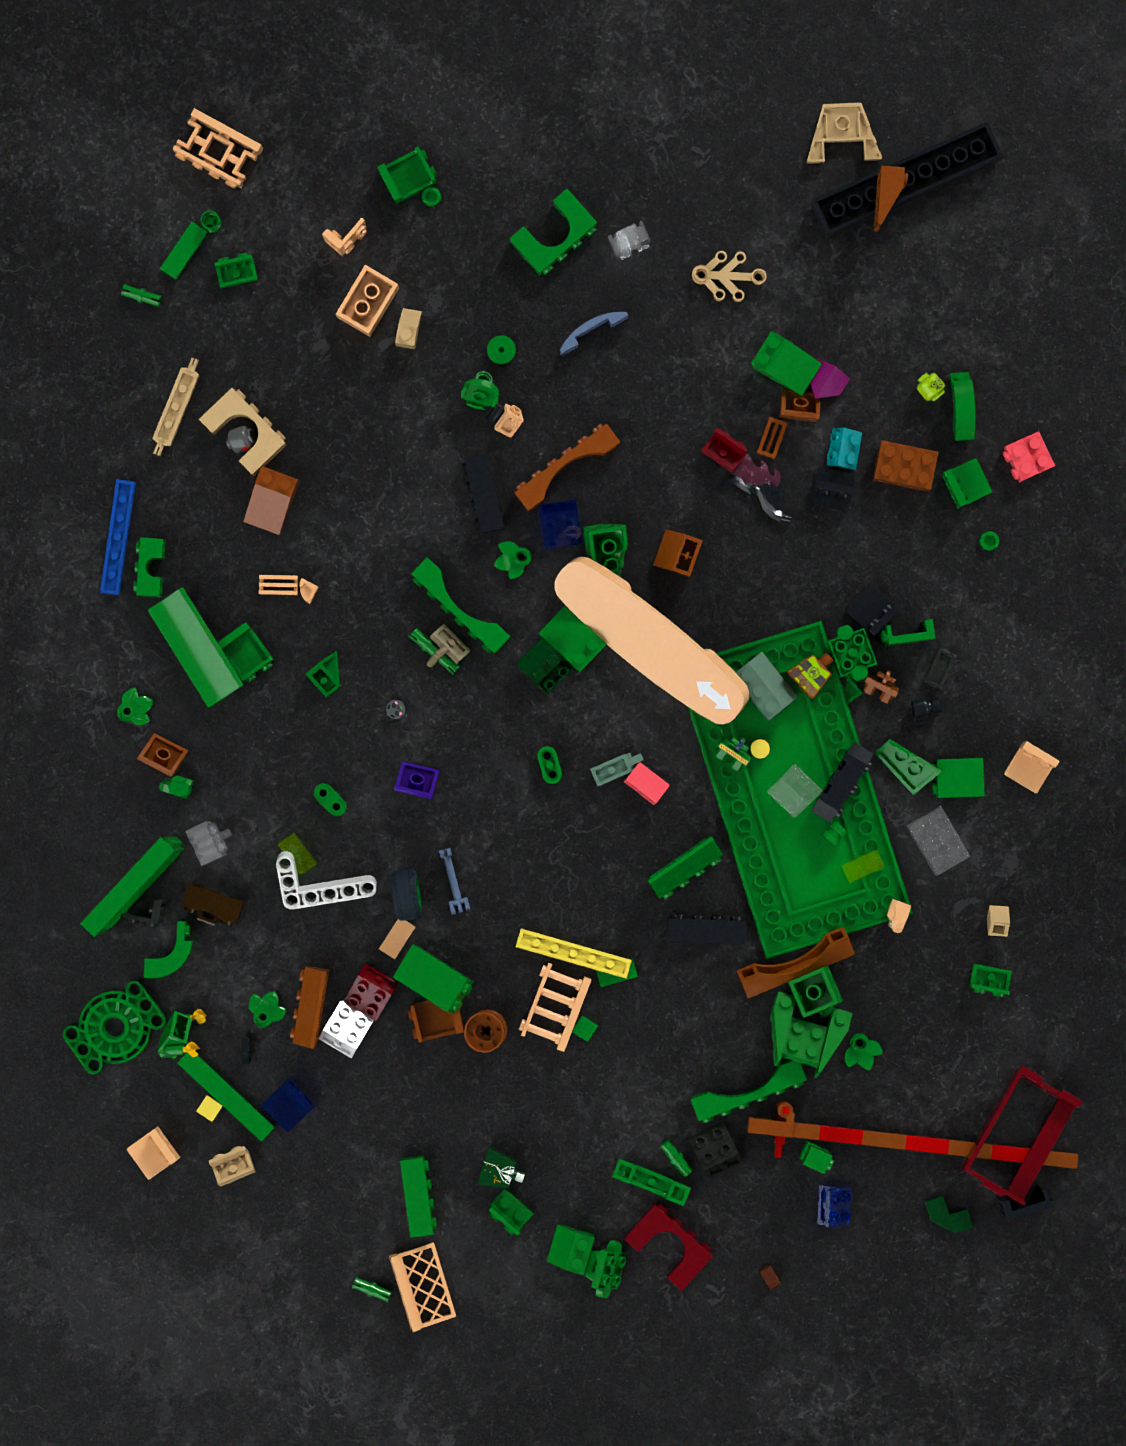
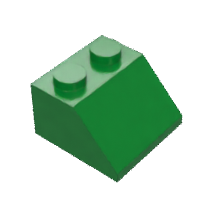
M557 1224L547 1262L564 1270L584 1275L595 1238L594 1234Z

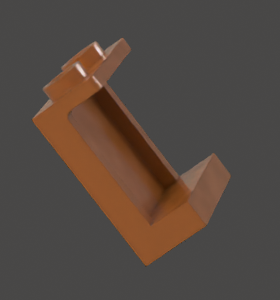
M429 1000L413 1003L410 1005L411 1009H408L410 1021L414 1020L415 1028H412L414 1039H418L419 1043L464 1032L460 1010L455 1012V1014H451Z

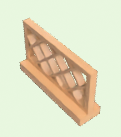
M434 1242L389 1256L409 1325L413 1332L456 1317ZM429 1248L432 1249L433 1253L430 1262L420 1258L423 1250ZM411 1255L416 1260L410 1268L404 1265L402 1257ZM418 1260L428 1264L423 1274L414 1270ZM430 1266L438 1269L439 1274L435 1280L426 1276ZM412 1272L422 1276L417 1287L409 1282ZM424 1278L434 1282L429 1293L420 1289ZM436 1284L444 1289L441 1299L432 1295ZM418 1290L427 1294L423 1305L415 1301L414 1297ZM430 1297L439 1301L435 1311L425 1307ZM442 1303L449 1306L450 1314L442 1316L437 1313ZM423 1309L433 1313L431 1319L422 1323L420 1318Z

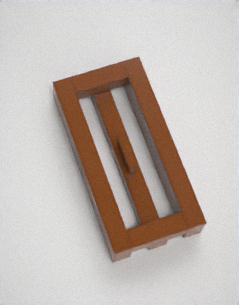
M769 417L757 454L775 459L788 423ZM774 422L775 425L770 436L767 448L765 451H763L762 448L766 440L768 431L770 429L771 423ZM782 425L774 451L771 454L769 451L778 426Z

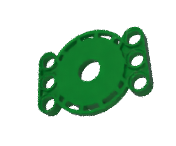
M132 981L127 984L126 992L108 991L92 998L82 1010L78 1026L70 1025L66 1027L63 1031V1038L85 1070L90 1074H97L103 1069V1062L119 1064L138 1056L149 1041L151 1028L154 1030L163 1028L166 1023V1017L144 985L139 981ZM132 984H137L140 987L139 994L133 995L130 992ZM118 994L117 997L106 998V995ZM101 997L102 1001L94 1006L91 1005L96 999ZM143 1000H149L151 1003V1008L148 1011L141 1008ZM89 1009L90 1011L88 1012L86 1019L83 1020L86 1010ZM158 1015L162 1018L160 1026L152 1024L153 1016ZM118 1018L123 1022L124 1030L121 1035L111 1036L107 1033L106 1024L109 1019ZM71 1028L77 1031L75 1039H69L67 1036V1031ZM143 1035H147L144 1044L140 1046ZM84 1044L88 1047L86 1055H81L78 1052L79 1045ZM135 1048L139 1050L128 1058V1053L132 1052ZM122 1056L124 1058L122 1060H112V1057ZM91 1060L99 1062L98 1070L93 1071L89 1068Z

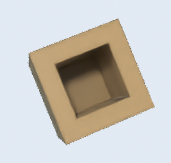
M989 905L987 914L988 935L1007 937L1010 927L1009 907Z

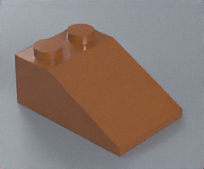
M881 166L877 174L874 231L879 230L900 192L907 185L908 173H905V167Z
M261 466L243 522L280 535L300 481Z

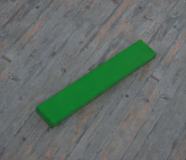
M186 1053L177 1064L261 1142L275 1128L272 1123L200 1056L191 1057Z

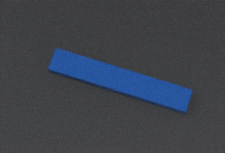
M116 479L100 593L120 596L136 482Z

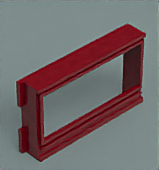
M1023 1065L1014 1072L960 1168L962 1171L983 1182L981 1185L1001 1197L1003 1195L1019 1205H1025L1026 1202L1023 1199L1073 1110L1079 1108L1082 1103L1080 1099L1062 1089L1059 1092L1042 1082L1041 1079L1043 1077ZM1023 1078L1058 1100L1011 1184L1005 1190L973 1171L970 1167L1018 1082Z

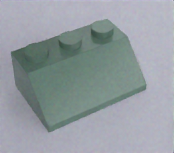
M763 652L736 672L747 685L749 698L767 721L797 698V695Z

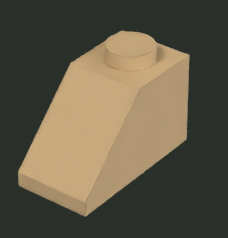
M403 308L397 329L396 346L410 349L416 348L422 311Z

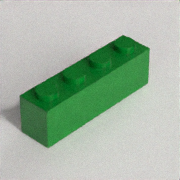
M424 1156L402 1158L400 1165L410 1238L433 1235L434 1229H437L436 1217L432 1218L431 1212L435 1208L433 1198L430 1199L429 1197L432 1185L431 1179H427L426 1172H429L428 1160H424Z

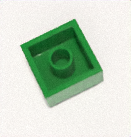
M828 966L788 982L803 1018L843 1002Z

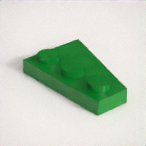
M891 739L875 751V754L913 795L941 772L940 769Z

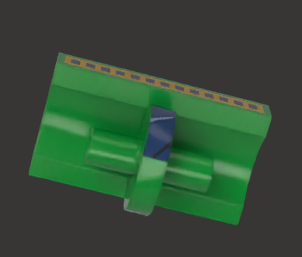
M723 737L715 755L723 761L728 754L735 758L730 766L737 771L744 765L747 766L752 756L746 753L749 747L743 744L746 740L744 737L740 741L734 737L731 741Z

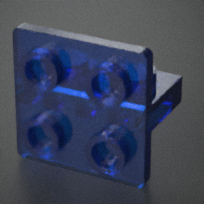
M819 1185L817 1224L825 1225L827 1228L849 1224L851 1217L850 1201L852 1198L850 1186Z

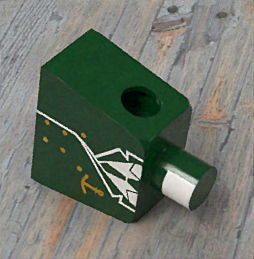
M489 1147L477 1184L508 1189L510 1181L522 1184L525 1173L515 1170L516 1160Z

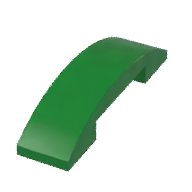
M619 1159L612 1176L684 1206L691 1189L671 1178Z

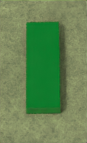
M191 222L160 267V270L177 280L208 235V232L194 222Z

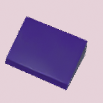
M402 761L394 790L433 799L439 770Z

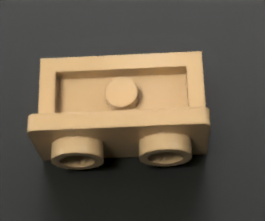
M244 1146L234 1147L230 1152L215 1155L213 1159L209 1160V1164L213 1168L220 1187L256 1172L249 1151Z

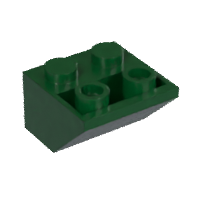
M543 637L516 663L525 675L546 695L573 669Z

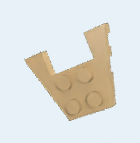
M862 103L823 104L807 158V164L824 163V143L863 141L864 161L882 160L881 152H879Z

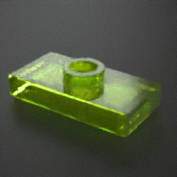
M292 833L278 843L282 851H288L293 854L296 869L300 875L316 865V861L295 833Z

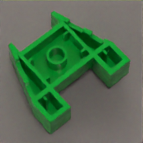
M778 991L770 1013L774 1066H777L781 1061V1057L816 1067L814 1078H817L847 1034L852 1013L833 1008L829 1015L827 1027L792 1017L796 1003L795 997Z

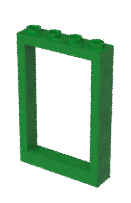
M176 836L160 837L80 924L93 937L106 934L119 921L121 913L127 912L185 850L182 847L183 842Z

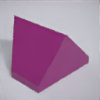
M817 359L822 365L810 383L815 399L840 396L850 378L836 366Z

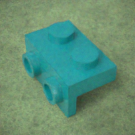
M833 428L830 436V448L827 454V466L856 470L862 432L847 428Z

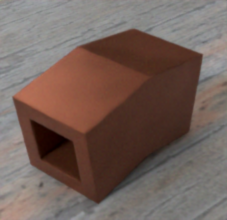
M770 1264L759 1270L771 1291L782 1285Z

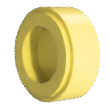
M758 739L751 744L750 751L755 758L761 759L769 754L770 747L765 740Z

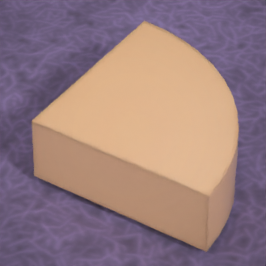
M301 578L299 585L300 593L303 599L310 604L319 587Z

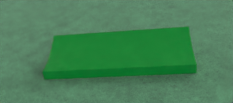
M183 587L148 610L208 708L221 702L243 686L240 678Z

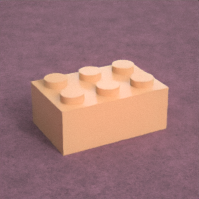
M365 265L336 313L337 318L371 337L399 290V285Z

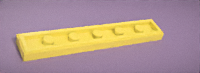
M525 929L520 930L516 947L625 979H627L632 962L630 959Z

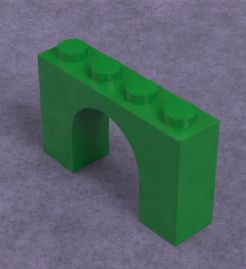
M568 189L564 190L553 200V206L567 220L570 227L569 235L562 244L555 247L544 246L524 226L510 238V243L539 276L543 273L547 275L554 268L552 265L557 261L562 262L568 256V251L572 248L574 250L583 243L581 240L587 236L589 238L597 231L596 220Z

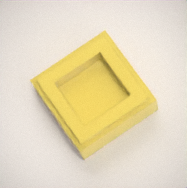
M207 1095L196 1112L213 1122L223 1106Z

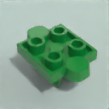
M841 626L836 631L837 638L828 641L839 675L844 677L851 674L855 681L864 680L868 676L867 668L877 665L866 631L863 628L853 632L850 626Z
M611 1240L606 1250H601L600 1252L592 1251L590 1254L585 1276L593 1281L591 1287L596 1289L597 1297L608 1298L611 1289H617L621 1282V1273L626 1263L625 1257L627 1252L622 1250V1244L616 1240Z

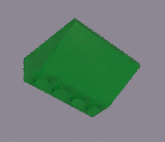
M708 836L646 880L659 899L662 897L667 899L674 894L673 889L678 886L682 888L690 883L688 879L693 875L697 878L706 871L704 868L709 864L713 867L721 861L720 857L723 854L713 837Z

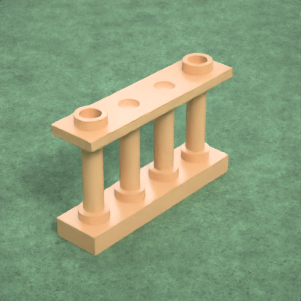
M548 962L547 966L543 965L539 976L543 978L527 1020H522L519 1030L522 1031L521 1036L524 1037L526 1031L555 1041V1044L558 1045L557 1050L564 1052L592 979L584 976L583 980H576L550 970L552 963ZM547 977L576 987L575 990H578L576 998H569L543 988ZM540 995L569 1005V1008H571L570 1015L562 1016L536 1006ZM533 1013L562 1023V1026L565 1027L563 1033L556 1034L530 1024Z

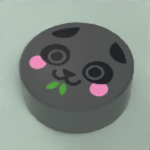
M392 700L387 704L386 712L390 718L400 719L405 714V705L401 701Z

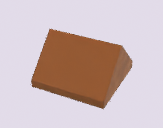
M782 388L779 418L817 422L820 418V398L815 399L814 393L811 391H805L801 397L789 389Z
M154 733L137 760L171 777H175L188 750Z

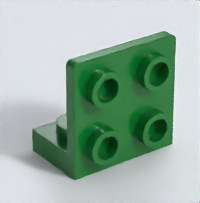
M976 458L941 474L957 509L992 493Z
M505 1188L489 1205V1215L496 1222L500 1220L505 1225L504 1229L511 1235L515 1233L518 1236L521 1228L534 1214Z

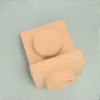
M505 404L503 406L505 412L494 427L496 431L512 438L524 420L521 410L517 406Z

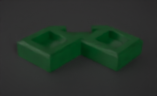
M943 1195L924 1201L930 1220L954 1233L973 1228L967 1208L948 1213Z

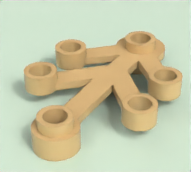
M718 251L716 256L706 266L699 265L693 269V281L700 285L705 284L714 294L716 301H722L725 298V291L718 289L711 279L719 280L733 295L734 301L741 302L744 299V292L739 290L730 280L752 281L755 285H762L767 277L766 272L762 269H755L752 273L731 272L738 264L745 262L746 255L744 252H737L735 257L719 272L712 270L719 263L726 261L727 254L724 251ZM723 254L725 258L719 260L717 256ZM742 255L744 259L742 261H738L737 256ZM703 272L705 277L699 278L698 273ZM761 275L762 280L757 281L755 276ZM722 292L723 297L717 298L716 293ZM736 293H741V294H742V298H741V299H737V298L735 297V294H736Z

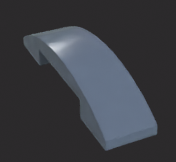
M627 312L607 313L585 322L566 339L560 349L561 356L578 347L579 344L576 339L607 321L612 328L628 319Z

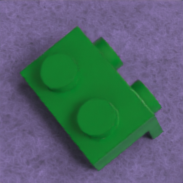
M241 253L236 255L237 258L229 259V257H224L214 263L220 288L258 280L252 255Z
M973 963L969 986L974 988L973 991L985 994L986 990L993 992L992 995L1004 997V994H1010L1009 985L1012 971Z

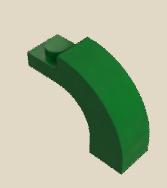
M969 372L950 373L949 379L954 406L953 432L955 441L974 440L975 397L973 382L970 380Z
M177 921L176 946L171 954L164 958H145L144 978L167 976L180 969L187 962L194 946V940H187V937H190V925H187V921Z

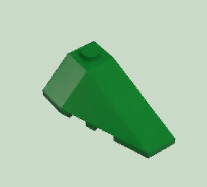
M598 524L583 527L587 557L620 577L621 569L624 565V554L628 545L626 525Z

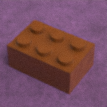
M881 441L879 443L872 481L929 492L932 488L938 452Z

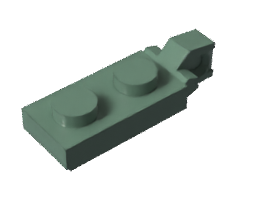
M630 753L623 754L590 770L597 786H600L632 772L636 767L635 764L644 759L641 753L633 757Z

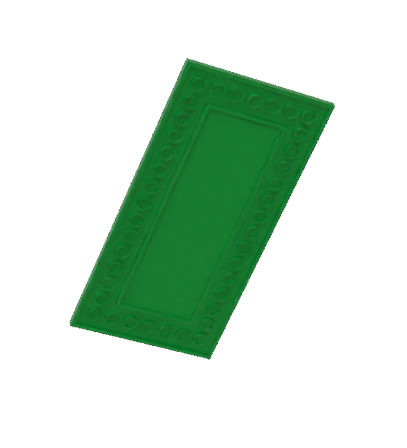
M822 621L716 653L736 673L763 652L797 695L795 700L770 720H766L750 698L743 710L730 723L716 724L688 707L766 959L817 944L825 934L844 927L846 933L849 934L888 922V908L892 899L910 905L869 771L862 773L856 783L858 785L853 795L849 794L842 805L844 809L841 815L833 819L848 831L845 837L840 836L841 839L836 847L821 835L824 830L831 829V823L811 811L816 799L826 787L846 751L853 742L860 745L834 661L826 668L831 673V676L813 699H810L786 673L811 655H814L819 660L827 653L833 659ZM723 737L729 741L733 737L738 741L742 737L746 739L743 743L749 747L746 753L752 756L747 766L744 765L737 771L730 766L735 758L728 754L723 761L715 756L719 748L718 745ZM762 739L769 744L770 751L765 758L758 759L751 754L750 747L755 740Z

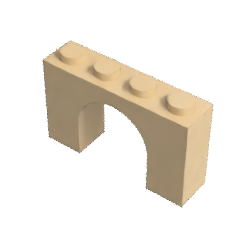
M231 388L199 420L213 435L234 418L246 417L254 421L258 428L257 442L239 462L255 476L260 471L261 466L267 465L287 445L284 442L286 438L279 430L276 433L272 430L271 426L273 424L266 417L262 419L257 414L259 410L253 403L247 404L244 400L246 396L239 389L235 391Z

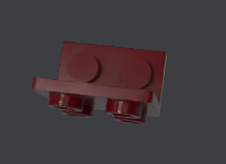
M365 963L344 999V1003L377 1021L398 982Z

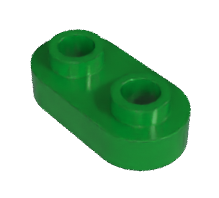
M549 746L542 747L538 752V761L543 778L547 783L555 784L562 777L556 751ZM549 752L551 758L549 760L544 759V753ZM550 771L556 772L555 778L549 777Z
M322 783L316 786L314 797L331 815L341 816L346 812L347 804L345 800L330 785ZM322 789H325L327 791V795L325 797H322L320 795V791ZM335 803L340 805V809L337 811L333 808Z

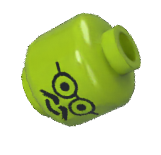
M926 372L918 379L920 383L917 385V390L925 400H932L934 402L945 393L943 390L945 384L936 373L928 375Z

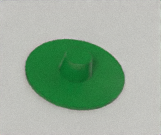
M496 336L490 340L487 346L489 358L497 364H506L515 356V344L507 336Z

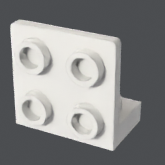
M340 1001L324 1027L319 1040L352 1058L374 1020Z

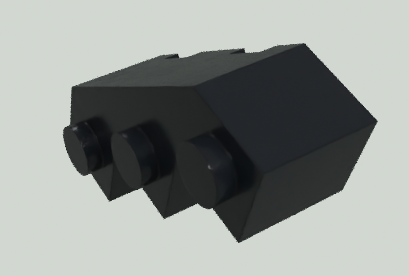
M853 742L846 751L839 766L831 775L826 787L816 799L811 811L831 823L834 817L838 818L844 809L842 805L849 794L853 795L858 787L856 783L860 776L871 767L873 762L870 759L873 753Z

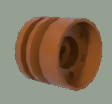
M489 1009L481 1010L470 1017L465 1024V1040L469 1047L475 1051L482 1053L491 1052L498 1048L505 1040L508 1031L507 1023L498 1012ZM489 1026L491 1028L489 1031L491 1034H484V1027Z

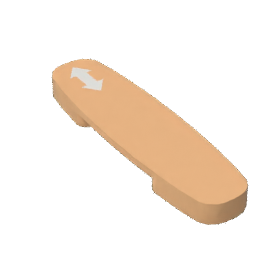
M588 557L575 558L560 571L555 580V591L560 600L611 649L656 685L716 724L730 723L746 706L749 700V690L745 682L714 651L700 647L668 618L633 593L627 581Z

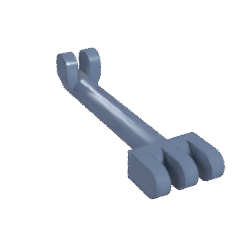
M451 848L440 850V857L444 859L454 898L453 901H449L452 915L456 914L454 906H458L459 913L463 912L461 904H465L467 911L471 910L468 898H461L451 859Z

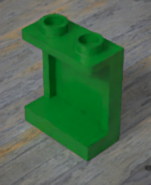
M418 146L415 147L414 151L387 165L382 164L377 167L395 204L436 184L435 178L438 177L433 166L429 168L426 162L429 158L424 149L420 151Z
M933 619L921 622L922 632L898 636H893L891 625H886L880 631L881 642H885V646L935 639Z
M247 622L217 642L243 683L245 681L248 683L253 681L257 677L256 673L260 670L264 672L273 666L271 663L274 661L273 657Z
M983 758L937 759L932 764L941 770L940 774L935 777V783H932L933 794H936V798L985 796Z

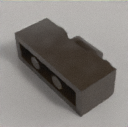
M188 883L181 905L188 912L195 913L199 911L197 921L215 927L218 918L221 919L220 923L232 926V923L237 924L245 902L202 886ZM204 911L215 914L214 918L203 915Z

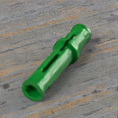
M418 628L409 636L422 648V651H426L431 656L439 649L433 640L425 636ZM446 653L438 660L452 675L460 667Z

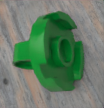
M482 371L477 373L475 379L464 383L461 390V398H464L466 404L472 408L486 410L487 406H492V408L496 406L500 392L497 386L492 383V376Z

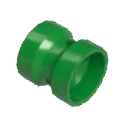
M206 211L202 214L201 224L203 228L209 233L218 232L222 226L218 214L214 211Z
M833 820L830 824L831 829L824 830L821 835L836 847L841 839L840 836L845 837L848 831Z

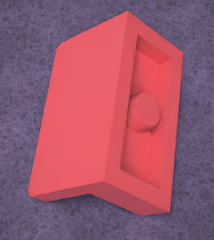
M638 763L624 781V783L653 805L658 802L669 787L667 782L642 763Z

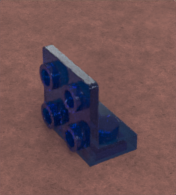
M576 499L538 505L545 549L582 543Z
M288 1078L262 1104V1107L286 1132H289L315 1105Z

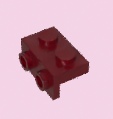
M716 428L714 435L702 448V453L733 473L746 458L747 448L741 441H736L730 437L726 431Z

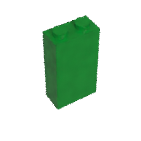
M412 944L393 976L396 980L451 1014H455V1012L460 1010L462 1000L465 995L470 993L474 982Z

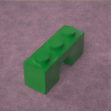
M140 538V542L136 544V553L139 554V561L135 562V573H138L137 580H134V592H136L137 596L162 598L163 578L152 577L149 573V565L153 560H164L166 543L164 539Z
M806 1140L799 1155V1159L802 1160L804 1165L825 1174L826 1170L829 1171L834 1162L832 1160L833 1156L828 1149L809 1140Z

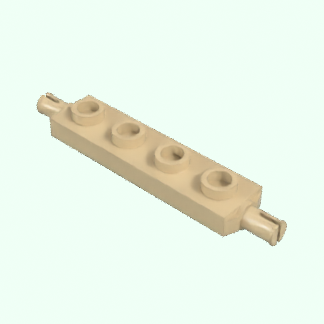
M191 358L188 368H181L152 438L157 442L153 452L155 455L161 456L164 446H172L200 376L195 371L199 362L197 359Z

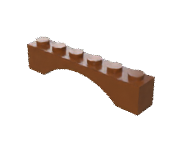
M600 424L592 430L593 434L587 437L585 435L579 439L576 447L573 449L571 447L567 448L561 453L563 456L560 459L556 460L554 458L546 464L548 468L542 472L538 470L531 476L532 480L528 483L524 481L516 487L517 491L514 493L528 513L544 501L551 481L566 465L583 457L606 455L620 445V440L608 424L604 426Z
M844 927L825 934L813 949L795 960L775 965L754 963L737 970L747 997L751 998L853 956L855 953Z

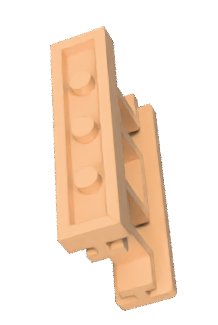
M194 108L191 113V119L187 123L195 129L187 144L179 139L177 140L176 146L174 145L173 151L176 153L175 156L182 161L187 159L193 162L192 166L199 170L204 168L210 171L208 174L216 179L221 177L226 180L225 183L234 189L236 186L242 188L246 176L239 173L247 157L254 161L257 160L258 155L263 151L262 145ZM196 122L203 124L204 126L214 130L219 134L217 135L216 133L211 131L206 140L201 138L198 135L202 130V127ZM213 139L228 146L220 162L206 155ZM230 140L249 149L252 153L244 149L241 157H236L232 154L236 146ZM194 142L202 146L198 155L204 161L182 150V148L190 151ZM227 161H230L236 165L232 174L238 178L236 179L215 167L224 169Z

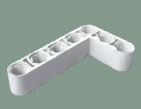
M283 851L277 857L276 867L283 904L288 909H299L373 896L376 892L377 881L371 875L299 886L293 854ZM288 859L290 864L283 865L280 860ZM291 877L294 882L288 884L284 881V878ZM365 883H371L373 885V888L365 889L363 885ZM351 886L354 888V891L346 892L344 888ZM327 889H332L335 891V894L329 896L325 893V891ZM313 892L316 894V897L310 899L306 894ZM290 895H294L297 898V900L291 902L287 899V897Z

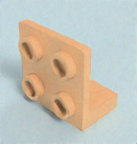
M361 218L343 240L335 230L331 232L326 229L322 235L324 241L343 256L345 253L349 254L354 248L353 243L357 239L361 240L367 233V226L365 220Z
M1023 741L1004 775L1030 791L1038 793L1052 768H1056L1059 760L1031 743Z
M158 1126L127 1148V1151L148 1180L180 1158Z

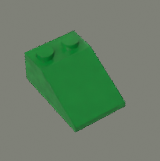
M772 331L751 363L754 370L801 397L822 363L793 343Z
M566 606L538 633L579 673L606 646Z

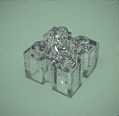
M206 821L185 831L191 845L194 847L201 866L208 865L227 856L226 851L228 849L223 840L232 836L230 829L219 832L216 823Z

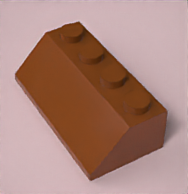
M306 966L305 970H301L300 981L303 982L302 989H298L296 1000H299V1007L295 1008L293 1019H296V1026L292 1027L290 1038H293V1044L312 1049L317 1046L329 969Z

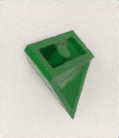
M337 651L320 661L306 673V676L326 698L341 686L339 682Z

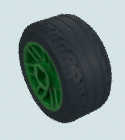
M414 869L394 871L391 875V884L397 919L405 921L420 918L422 916V903L417 872Z

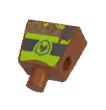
M827 653L819 660L814 655H811L786 673L810 699H813L831 676V673L826 668L834 660Z

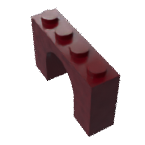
M654 1202L624 1236V1240L637 1252H640L648 1241L660 1232H672L679 1236L684 1243V1254L681 1260L667 1274V1278L683 1291L713 1257L710 1252L712 1249L705 1242L699 1243L696 1240L697 1235L690 1229L686 1231L682 1227L683 1223L677 1217H670L667 1214L669 1210L661 1203L657 1205Z

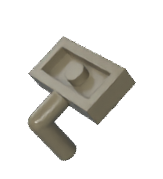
M443 624L430 636L440 648L428 660L427 666L432 668L445 653L458 664L471 650Z

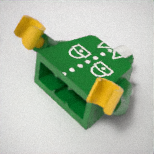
M197 1009L193 1015H184L174 1011L161 1033L157 1050L158 1054L163 1058H176L177 1055H184L187 1052L191 1057H196L198 1053L195 1050L200 1048L194 1042L187 1044L189 1030L193 1020H196L198 1024L204 1023L206 1021V1014L201 1009Z

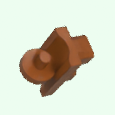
M888 669L885 674L878 671L876 676L868 672L863 691L873 695L876 688L881 690L882 693L879 699L888 704L893 697L896 698L899 687L893 685L896 679L890 677L891 670Z

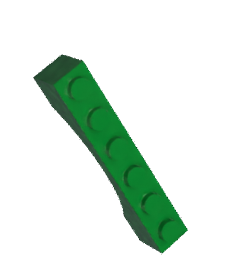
M428 557L411 573L414 576L412 580L419 587L423 585L428 590L426 594L433 601L437 598L442 603L440 607L447 614L451 612L456 617L453 620L461 627L465 625L469 629L467 633L475 641L479 638L483 642L481 646L489 654L491 652L496 654L511 638L497 623L476 620L461 611L446 592L442 571Z
M788 1060L780 1063L766 1082L749 1092L739 1095H721L707 1091L691 1097L690 1100L698 1120H703V1123L713 1120L715 1115L721 1113V1116L731 1113L733 1108L739 1107V1109L748 1107L750 1106L749 1102L757 1100V1102L768 1099L767 1095L775 1093V1095L786 1092L785 1088L791 1086L793 1088L804 1085L803 1082L807 1079L801 1063Z

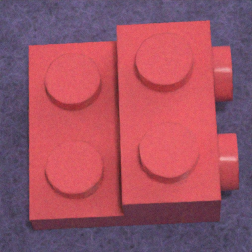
M1039 431L1003 448V456L1007 463L1010 462L1013 468L1011 473L1015 480L1018 479L1019 483L1055 466Z

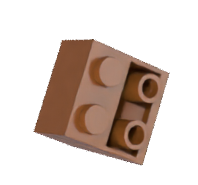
M666 529L653 566L690 578L703 540Z

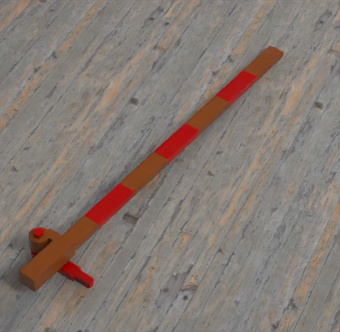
M780 1101L776 1104V1120L748 1117L747 1125L748 1133L774 1135V1156L776 1158L781 1157L785 1137L966 1157L975 1143L794 1122L795 1113L793 1112V1107L786 1101ZM984 1143L976 1158L1022 1163L1030 1148ZM1050 1151L1043 1165L1077 1169L1079 1154Z

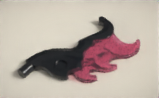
M746 454V458L741 462L734 474L724 479L721 490L725 491L727 485L734 484L749 495L755 494L759 498L762 509L770 518L779 523L782 521L790 524L792 516L782 514L783 512L781 511L784 490L783 488L777 489L781 480L779 471L775 469V475L771 476L763 460H760L761 466L757 467L752 462L751 457Z

